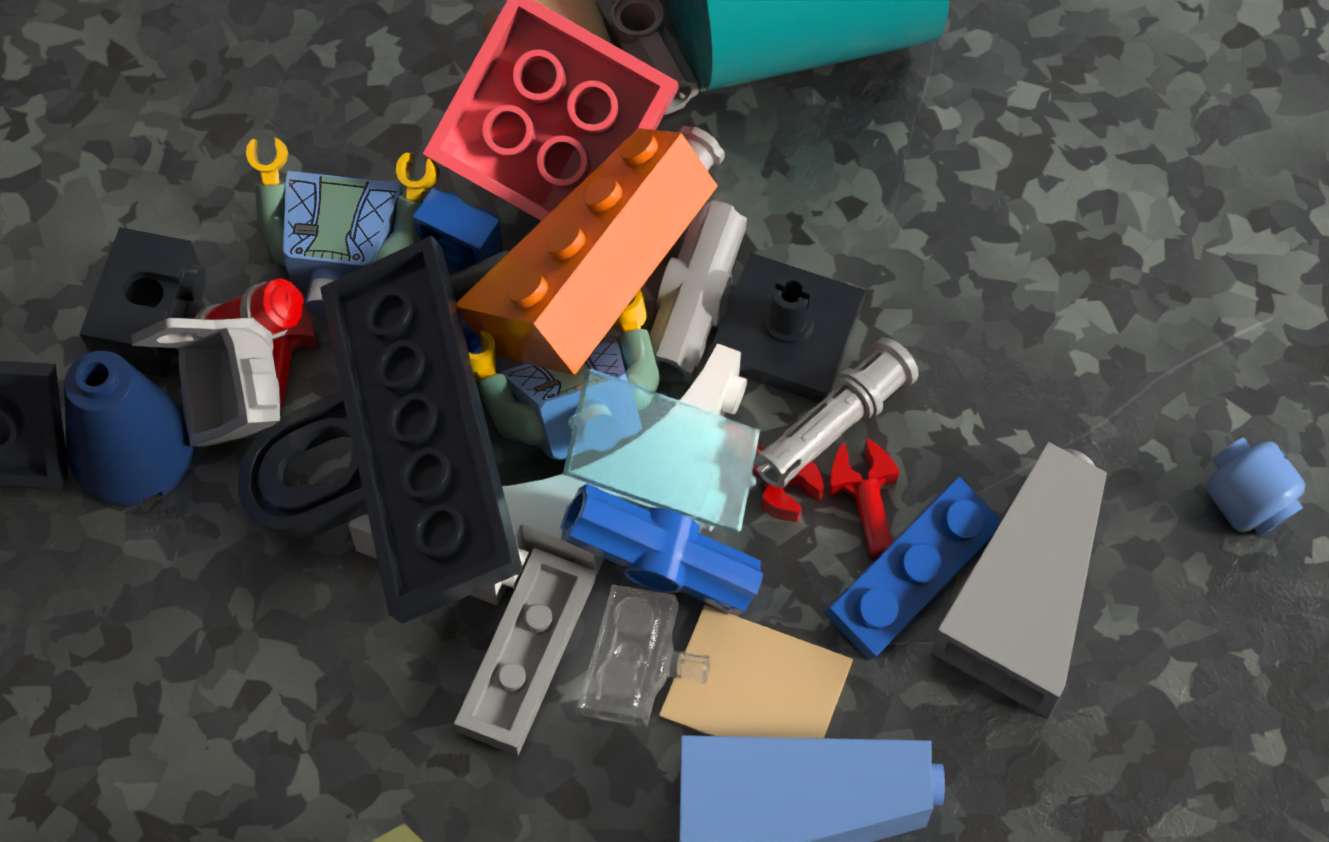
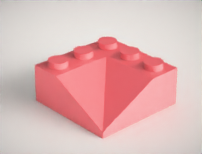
M507 0L423 154L542 221L638 128L656 130L679 89L678 81L534 0Z

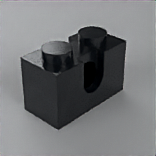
M119 227L80 331V337L88 353L95 351L113 352L121 356L141 373L166 377L172 357H178L179 351L175 348L133 346L131 335L164 319L182 318L185 307L190 308L192 302L198 303L205 288L206 272L205 268L200 266L190 240ZM160 302L154 308L145 306L149 303Z

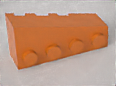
M638 128L456 303L458 312L479 338L480 331L482 330L489 332L494 337L497 357L575 375L718 186L682 133Z

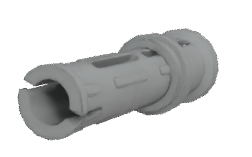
M882 337L871 345L870 355L857 367L842 370L835 377L832 386L833 390L826 398L795 422L774 443L755 456L754 464L759 466L757 471L761 477L774 488L781 489L785 487L800 470L818 457L858 420H871L880 414L883 409V402L898 388L906 389L917 381L919 376L918 367L907 349L891 338Z

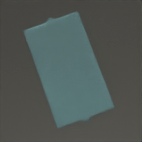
M589 369L585 371L577 412L568 420V425L573 430L563 475L658 508L673 510L693 520L734 534L740 532L748 491L750 487L756 484V478L752 475L760 430L597 370Z

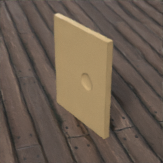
M704 605L659 718L705 736L824 738L853 659Z

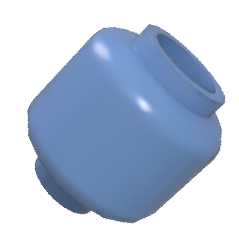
M1243 437L1212 458L1218 470L1208 478L1206 490L1236 531L1248 532L1254 529L1258 536L1261 537L1303 509L1298 499L1303 495L1306 484L1275 442L1262 441L1251 447Z

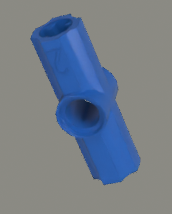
M589 484L578 488L573 500L566 508L560 526L562 528L561 540L625 567L624 574L631 581L660 592L677 593L680 591L733 615L746 612L748 605L759 591L764 574L760 569V560L700 534L699 524L686 515L664 508L651 507L643 509Z

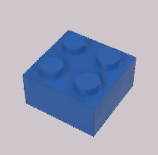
M432 188L412 216L415 232L420 237V240L432 236L443 248L446 264L450 271L454 273L503 251L500 220L489 210L484 208L476 209L464 203L460 197L451 192L443 193Z

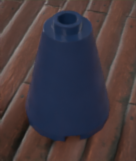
M90 352L78 358L70 366L64 380L66 456L69 469L84 492L104 504L133 507L142 505L141 500L160 492L164 496L175 489L190 470L196 446L190 445L183 416V407L125 359L113 352Z

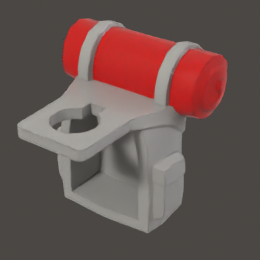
M279 278L255 284L249 287L243 295L223 304L207 306L189 319L167 318L131 335L133 346L175 348L179 351L180 402L182 403L185 426L191 446L219 445L253 437L280 421L279 383L276 378L272 351L273 340L285 335L288 329L296 326L302 316L303 296L292 282Z

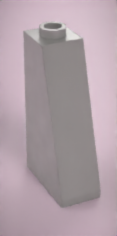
M1048 442L941 624L931 650V654L1048 719L1067 682L1107 472L1097 468L1093 461L1085 454L1074 449H1061Z

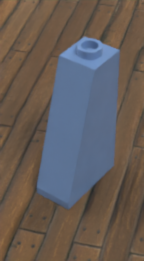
M682 735L679 842H873L926 827L934 809L933 805L942 806L944 803L943 764H932L931 741Z

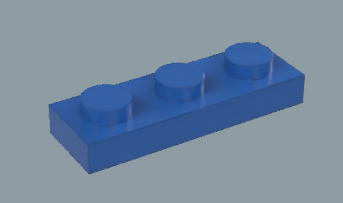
M959 476L951 481L823 613L868 660L876 657L995 534L1002 520Z

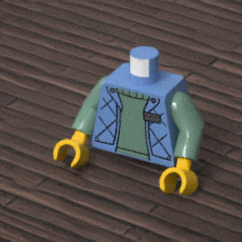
M275 138L277 156L274 162L264 165L258 159L257 140L252 139L247 145L246 156L250 165L260 171L261 181L255 183L258 228L274 262L286 267L290 282L297 288L308 289L305 308L311 314L326 318L320 290L321 286L420 241V237L415 232L412 216L425 199V189L432 187L439 179L440 168L433 159H427L425 175L419 181H415L412 178L411 166L414 161V155L407 152L398 159L396 164V174L401 183L287 171L285 182L284 180H279L278 172L287 162L288 151L285 144L280 139ZM403 185L406 186V192H405V194H404V190H403Z
M641 290L637 292L634 296V301L624 309L612 325L616 330L622 331L623 334L618 337V340L615 335L603 338L575 375L530 364L519 365L501 371V374H496V346L494 337L487 331H480V344L483 353H469L475 380L480 382L477 385L479 396L499 434L511 441L536 445L551 459L561 460L588 450L594 452L606 451L616 441L633 436L640 430L636 412L647 407L659 384V371L649 333L647 330L641 329L646 320V308Z

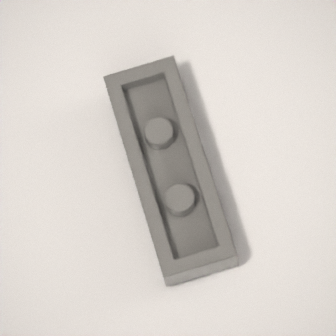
M537 548L533 549L454 722L457 733L519 756L596 580L595 570Z

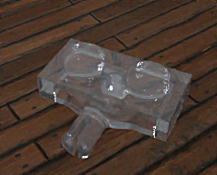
M618 585L611 586L578 708L583 716L647 728L655 696L666 683L668 677L700 682L701 684L707 682V673L710 672L711 664L709 655L703 656L673 650L671 635L679 608L675 595Z

